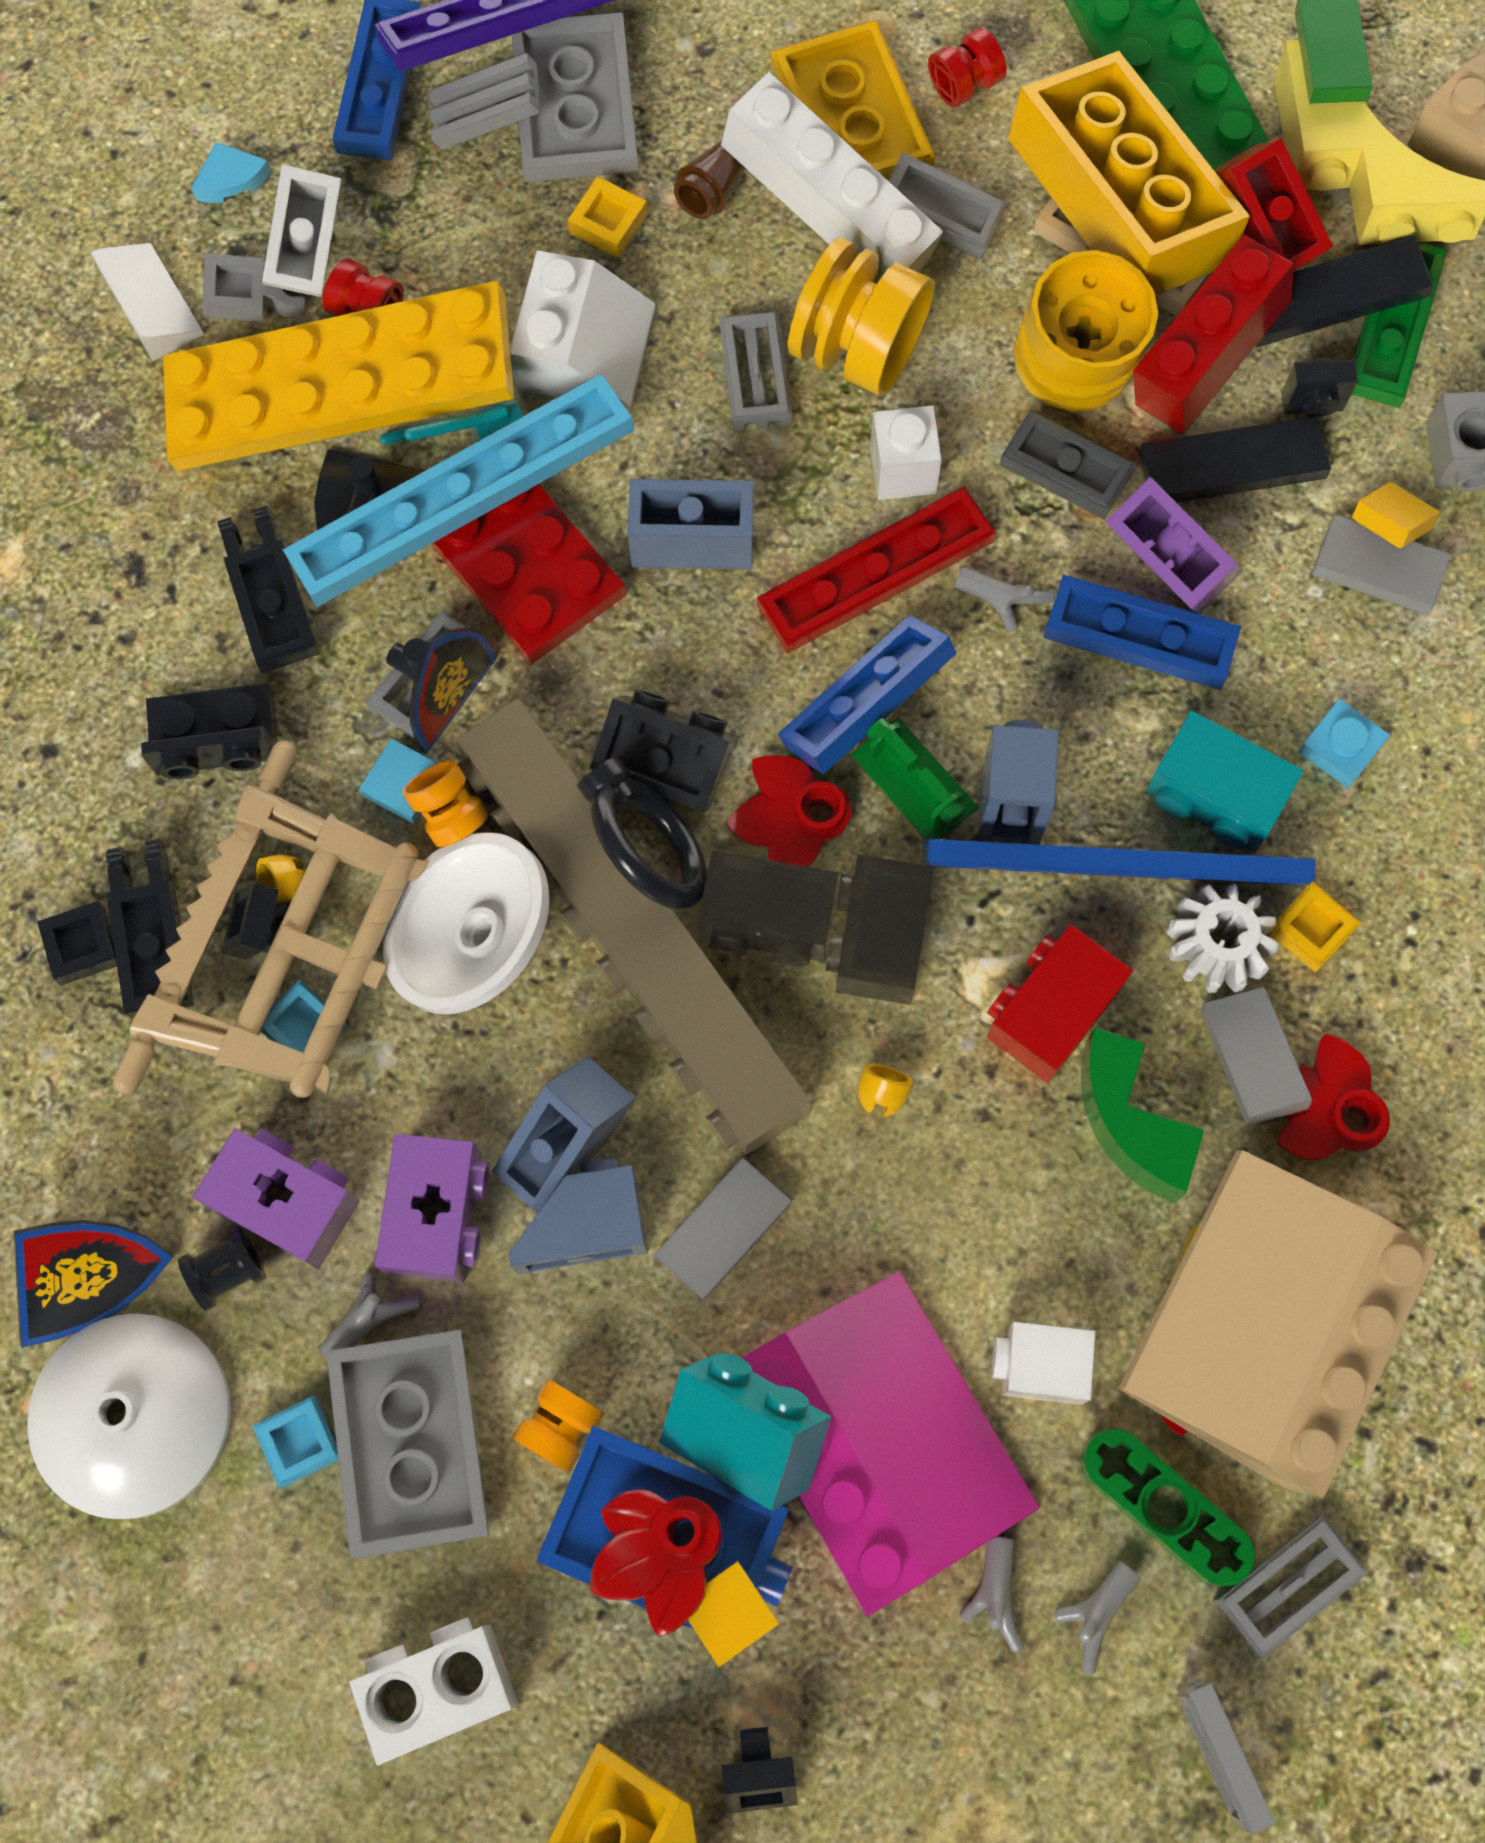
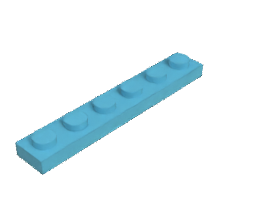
M601 373L288 546L283 551L316 607H319L633 432L632 417Z

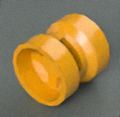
M445 760L428 767L411 779L402 790V795L411 809L422 813L425 817V830L436 847L449 846L463 840L482 826L489 814L476 795L469 794L465 789L466 777L455 760Z
M547 1379L537 1395L539 1407L532 1418L522 1420L512 1439L565 1472L570 1473L580 1457L579 1443L585 1434L590 1433L592 1426L597 1427L605 1413L552 1380Z

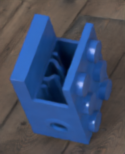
M592 1426L536 1562L590 1585L591 1572L596 1557L602 1548L615 1538L607 1528L601 1515V1509L606 1504L627 1491L638 1489L649 1490L667 1502L677 1497L690 1496L710 1505L717 1513L722 1526L720 1548L713 1560L705 1566L706 1583L738 1561L764 1601L778 1607L793 1566L772 1558L771 1554L789 1508L780 1506L770 1511L716 1477ZM685 1520L676 1526L673 1538L677 1546H685L692 1540L694 1525L691 1520ZM643 1597L637 1600H626L646 1609ZM687 1621V1622L683 1625V1626H686V1627H688V1628L693 1629V1627L691 1626V1624L689 1623V1621Z

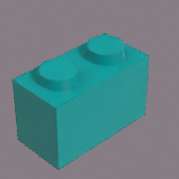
M1191 710L1156 769L1145 793L1154 797L1157 805L1165 812L1178 818L1191 817L1211 828L1212 834L1222 843L1237 849L1246 847L1256 853L1270 833L1304 770Z
M717 1353L680 1369L659 1444L770 1511H773L809 1491L832 1416L809 1404L808 1398L800 1391L787 1386H777L754 1373L750 1364L742 1358L731 1354Z

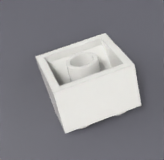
M537 250L510 347L511 365L516 389L518 391L558 398L602 373L626 410L631 412L656 313V303L594 260Z

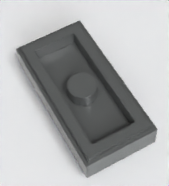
M1030 409L1003 452L1000 465L1104 520L1131 478L1136 466L1135 462L1033 409Z

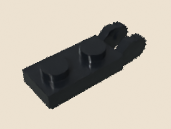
M267 505L254 509V523L264 545L243 551L241 545L243 540L238 526L233 523L231 517L217 522L227 553V557L223 559L255 662L261 673L320 655L293 568L283 551L286 547L282 539L279 540Z
M160 838L146 841L144 847L149 884L133 887L131 864L123 847L107 849L106 851L111 891L106 893L123 1009L130 1019H134L148 994L155 995L161 983L155 971L171 961L166 949L181 940L176 928L181 926L176 889L172 884L166 848ZM191 983L180 1004L182 1007L194 1005Z

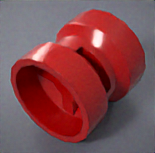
M983 27L976 28L964 35L960 45L955 48L944 46L930 54L928 58V70L934 88L940 98L952 108H956L971 100L976 89L980 87L990 89L1004 81L1007 75L1006 61L1001 47L995 37Z
M345 258L334 267L328 277L322 296V305L324 311L336 317L403 302L404 289L401 283L385 275L370 276L366 266L350 258Z

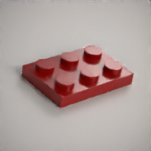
M539 484L430 544L530 665L627 595L625 584Z

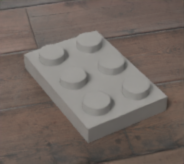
M623 12L561 18L511 35L513 58L527 53L537 63L540 113L519 121L525 182L639 172Z
M462 1330L326 1351L350 1560L488 1537L489 1529Z

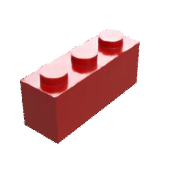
M1244 234L1133 370L1135 405L1184 435L1291 303L1294 263Z

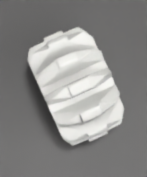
M1236 884L1228 885L1221 898L1210 885L1204 886L1197 894V901L1184 898L1180 902L1176 910L1181 919L1171 920L1167 926V935L1178 941L1168 952L1169 960L1189 961L1190 964L1182 975L1184 981L1191 982L1197 977L1199 972L1206 975L1205 987L1208 993H1216L1223 980L1226 981L1227 985L1234 992L1242 991L1247 985V976L1259 980L1265 975L1269 968L1264 959L1273 957L1278 951V942L1266 936L1276 926V917H1257L1255 912L1262 903L1261 897L1253 896L1249 898L1246 904L1238 901L1239 890ZM1215 929L1221 930V938L1226 933L1231 936L1234 942L1229 949L1223 947L1224 940H1221L1218 945L1213 941L1210 935Z

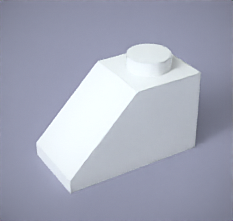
M287 165L281 166L262 278L263 285L317 297L322 296L339 200L341 178Z

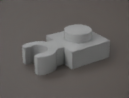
M205 253L203 281V317L263 322V307L274 308L277 313L287 318H300L305 316V298L288 296L284 293L286 289L263 285L264 258Z

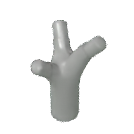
M964 566L961 569L955 584V588L993 605L1001 615L1007 632L1015 631L1018 628L1012 610L1013 604L1052 603L1055 598L1052 591L1034 590L1031 586H1015L968 566Z
M366 1273L362 1276L360 1292L352 1309L317 1348L327 1359L326 1351L354 1347L366 1334L387 1320L402 1313L420 1310V1300L418 1298H410L379 1304V1297L374 1294L375 1276Z
M995 1537L986 1543L981 1586L973 1600L959 1614L962 1620L968 1623L985 1608H988L991 1628L995 1630L1000 1629L1011 1651L1019 1652L1023 1648V1643L1014 1624L1010 1595L1014 1540Z
M1120 1561L1117 1562L1090 1598L1077 1605L1057 1608L1055 1610V1618L1060 1623L1084 1621L1079 1633V1639L1083 1642L1082 1672L1087 1675H1092L1096 1671L1098 1650L1112 1618L1140 1581V1577L1130 1567Z

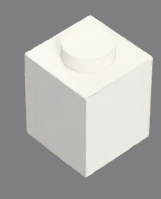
M934 406L873 412L870 451L877 500L937 494L942 459Z
M1013 1322L1007 1328L1006 1338L995 1337L993 1346L991 1376L992 1378L1003 1379L1001 1396L1078 1405L1090 1401L1095 1331Z

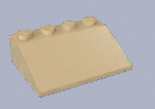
M1236 1150L1118 1389L1279 1487L1324 1498L1438 1252L1387 1219L1244 1150Z

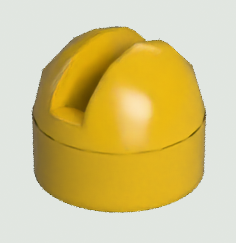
M282 854L258 859L256 863V882L279 889L275 906L291 903L305 873L303 863L294 856Z
M875 1063L865 1064L858 1082L857 1096L859 1103L869 1113L873 1111L875 1104L883 1106L882 1117H889L903 1108L908 1100L913 1079L902 1071L889 1066Z

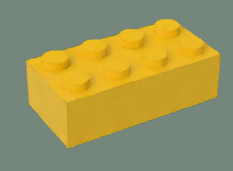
M1120 51L1021 87L1008 136L1009 142L1089 248L1121 256L1142 271L1153 288L1155 296L1212 273L1242 237L1250 215Z

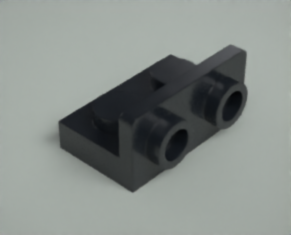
M269 683L146 698L148 741L141 743V756L157 776L162 775L169 779H188L197 776L200 772L199 770L224 767L231 771L253 770L260 767L261 762L267 760L272 747L278 742L274 692Z
M635 689L633 697L625 695L613 698L589 769L594 770L610 758L618 756L629 771V779L638 781L651 788L660 796L703 812L710 810L729 752L736 749L739 740L738 736L725 732L728 722L696 710L692 711L690 718L668 710L670 704L668 699L640 689Z

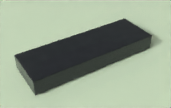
M1416 235L1294 271L1292 301L1257 343L1256 348L1430 297L1433 284Z
M1317 416L1142 443L1138 453L1145 481L1151 477L1176 503L1326 479L1331 471Z

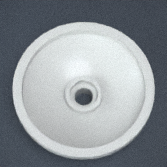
M498 833L471 834L463 840L441 847L424 860L429 861L424 872L413 882H407L394 914L388 923L389 925L383 936V961L387 965V976L397 993L424 1011L435 1014H455L471 1010L490 1001L506 989L522 973L540 943L549 911V886L546 874L539 860L529 849L517 840Z
M124 1314L99 1320L68 1338L49 1358L35 1383L31 1394L27 1419L28 1440L34 1462L45 1482L61 1499L87 1514L110 1519H136L165 1511L191 1495L209 1476L222 1454L231 1420V1398L228 1382L212 1350L196 1334L178 1323L147 1314ZM121 1400L125 1404L126 1415L119 1424L113 1426L107 1420V1409L114 1401Z

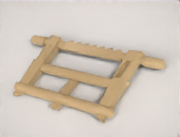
M282 740L276 742L258 776V786L248 783L245 787L234 815L237 825L232 835L216 845L221 856L206 865L211 877L196 886L201 898L186 907L191 919L176 928L181 940L166 949L171 961L155 971L161 983L154 996L147 995L134 1017L130 1027V1035L137 1038L131 1041L114 1076V1087L122 1094H130L138 1089L156 1052L154 1046L156 1042L216 1057L214 1066H232L290 1082V1090L297 1097L305 1098L310 1096L315 1088L328 1095L331 1086V1075L326 1063L362 984L378 990L387 965L374 961L373 957L377 952L407 882H413L419 878L429 861L418 859V849L411 842H403L394 847L339 821L332 813L325 820L276 796L275 793L280 791L297 753L295 746L289 741ZM263 833L312 851L314 854L233 1026L182 1007L180 1004ZM338 861L382 876L349 951L305 934ZM295 956L338 975L303 1052L259 1036Z

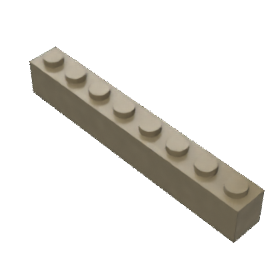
M517 698L457 737L456 741L464 759L458 763V766L466 777L465 782L476 796L484 791L487 792L497 806V809L492 811L490 815L501 833L515 840L520 839L524 846L539 860L547 877L549 891L555 888L568 906L560 911L567 926L580 943L591 938L603 955L601 959L596 961V965L616 994L626 988L640 1007L632 1012V1015L647 1039L653 1045L663 1040L676 1060L668 1066L684 1091L690 1097L699 1091L709 1104L713 1112L705 1118L724 1147L729 1149L737 1144L747 1158L809 1115L810 1099L674 911L640 893L613 865L597 837L591 816V803L586 800L576 786L579 780L521 700Z

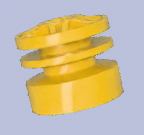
M839 236L830 243L821 255L802 289L790 326L787 343L788 353L804 361H808L814 356L815 366L829 371L847 351L844 364V380L884 397L902 374L920 338L931 309L935 293V280L895 262L876 284L879 270V255L868 249H865L858 255V245Z
M1099 250L1072 252L1050 264L1035 285L1028 309L1025 311L1019 326L1013 348L1016 372L1029 393L1049 407L1071 413L1094 411L1116 400L1130 382L1133 370L1139 364V360L1150 344L1159 315L1155 292L1142 271L1121 256Z

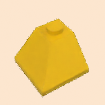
M597 1742L548 1843H697L691 1804L614 1750Z

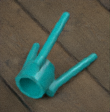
M513 399L493 404L478 410V412L384 433L380 436V442L384 445L468 428L472 429L474 438L478 442L522 418L523 414L516 400Z

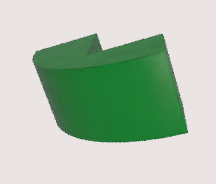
M1094 1027L1085 1043L1081 1064V1092L1090 1126L1105 1153L1124 1174L1147 1191L1176 1203L1187 1193L1204 1130L1127 1105L1145 1043Z

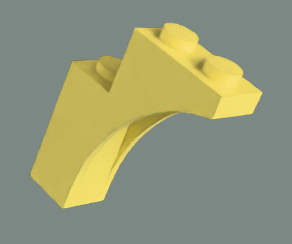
M1286 40L1274 79L1283 141L1306 190L1329 191L1349 188L1359 245L1387 244L1416 235L1418 242L1442 241L1454 243L1461 240H1475L1485 218V181L1447 170L1415 153L1395 138L1378 121L1365 101L1309 104L1299 40Z

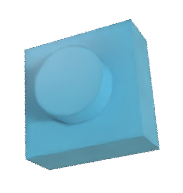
M1339 699L1303 743L1298 753L1349 789L1390 737V734Z

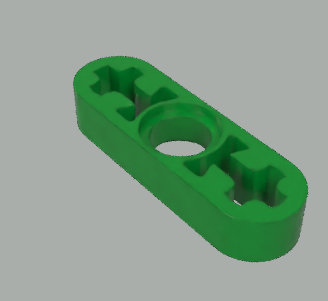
M1108 1429L1093 1435L1086 1441L1080 1455V1466L1088 1483L1196 1577L1213 1586H1233L1249 1576L1255 1562V1550L1248 1534L1136 1437L1124 1430ZM1119 1444L1122 1445L1127 1451L1122 1461L1135 1475H1143L1146 1465L1156 1473L1154 1477L1145 1481L1138 1488L1133 1503L1123 1495L1125 1491L1134 1486L1119 1473L1111 1474L1105 1478L1098 1471L1103 1463L1102 1458L1096 1453L1100 1445L1107 1449L1115 1448ZM1165 1486L1176 1490L1184 1500L1185 1514L1181 1522L1175 1527H1161L1149 1515L1147 1506L1149 1497L1159 1487ZM1201 1512L1209 1519L1208 1523L1198 1528L1201 1532L1216 1542L1224 1541L1228 1537L1233 1541L1234 1545L1231 1547L1229 1554L1236 1561V1564L1232 1570L1227 1567H1217L1212 1571L1207 1566L1212 1554L1197 1539H1190L1186 1550L1178 1544V1539L1188 1534L1195 1527Z

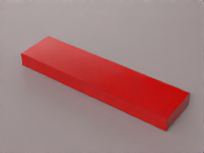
M963 486L758 596L757 607L786 653L789 654L994 543L996 532L966 487Z

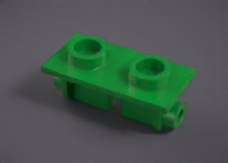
M899 717L891 723L886 718H881L875 722L866 733L870 739L851 753V757L925 840L942 839L979 809V806Z

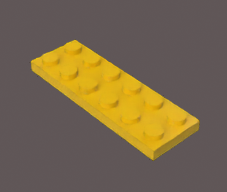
M498 280L163 355L167 461L177 471L514 399L506 297Z

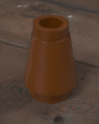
M722 140L682 167L677 174V182L674 185L675 198L684 211L698 219H706L710 215H716L723 211L745 170V167L721 146Z

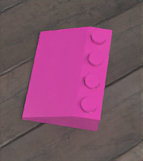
M900 1271L784 1332L742 1357L743 1360L750 1364L754 1373L777 1386H787L800 1391L808 1398L809 1404L832 1416L809 1491L798 1496V1499L865 1616H870L1040 1509Z

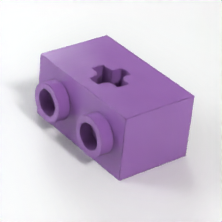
M1151 477L1105 521L1198 614L1244 571Z
M234 1128L192 1198L319 1270L359 1203L357 1198L344 1189L350 1178L317 1159L314 1160L310 1169L293 1161L288 1157L294 1147L264 1129L259 1128L254 1138ZM274 1184L279 1187H287L293 1192L287 1203L281 1200H274L268 1195Z
M394 1134L375 1267L386 1275L464 1283L466 1266L475 1267L479 1256L481 1231L480 1227L472 1226L475 1200L485 1201L490 1172L489 1162L481 1161L482 1153L474 1142ZM437 1194H439L450 1207L449 1213H438L435 1225H432L431 1221L421 1211L423 1206H433L436 1202Z

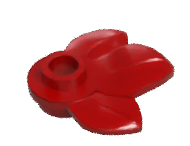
M766 755L754 758L751 761L752 772L761 794L752 797L738 807L727 819V827L737 838L746 844L756 847H769L768 865L771 873L787 874L801 871L816 860L823 842L832 841L845 832L851 820L852 809L850 799L846 792L838 785L829 781L816 780L809 767L799 759L780 755ZM823 805L830 809L832 815L828 820L818 822L813 820L808 813L814 806Z
M1324 1034L1316 1049L1313 1068L1298 1066L1311 1096V1105L1308 1110L1284 1116L1290 1121L1284 1125L1277 1139L1279 1147L1303 1160H1323L1340 1148L1351 1152L1370 1150L1383 1141L1390 1126V1115L1385 1102L1371 1090V1068L1367 1060L1348 1042L1337 1036ZM1355 1110L1363 1116L1365 1125L1362 1131H1354L1346 1125L1344 1121L1345 1111Z
M649 1490L627 1491L615 1497L601 1509L603 1521L615 1538L602 1548L594 1561L590 1579V1590L596 1596L615 1601L637 1600L643 1597L652 1629L656 1635L662 1637L675 1632L698 1611L706 1596L705 1566L713 1560L720 1548L722 1526L714 1509L698 1498L683 1496L667 1502ZM691 1520L694 1525L692 1540L685 1546H677L673 1538L676 1526L682 1521Z

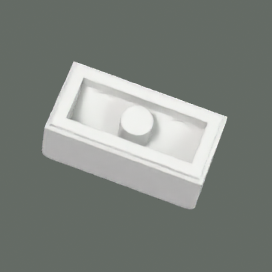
M151 243L100 248L90 252L103 278L152 361L204 335Z

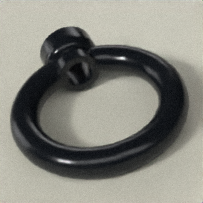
M618 756L610 758L591 771L576 785L586 800L591 803L593 825L605 853L621 875L635 889L652 901L671 909H687L696 905L705 895L708 884V872L703 853L695 836L682 817L663 797L644 784L629 779V771ZM625 803L636 808L662 832L672 846L681 865L683 874L681 884L665 879L640 857L621 827L617 807Z

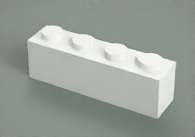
M770 72L758 81L729 110L721 146L829 245L840 236L858 245V255L865 249L878 254L879 270L876 284L895 262L916 272H920L929 263L943 231Z

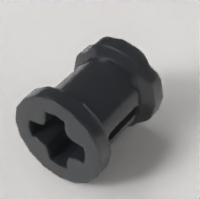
M239 1226L229 1231V1239L195 1257L187 1253L178 1258V1266L192 1296L204 1311L215 1307L217 1297L249 1280L259 1283L266 1279V1273L254 1246ZM231 1260L234 1261L232 1267L213 1277L211 1276L213 1270Z

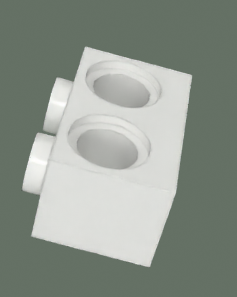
M469 1617L429 1633L433 1647L408 1657L402 1644L364 1660L368 1674L349 1681L377 1766L509 1711L519 1705L491 1624L473 1630ZM460 1652L474 1655L482 1666L483 1678L480 1686L473 1693L458 1691L449 1679V1665L452 1659ZM393 1680H402L408 1683L416 1695L415 1710L406 1721L394 1719L387 1713L384 1707V1693L387 1686Z

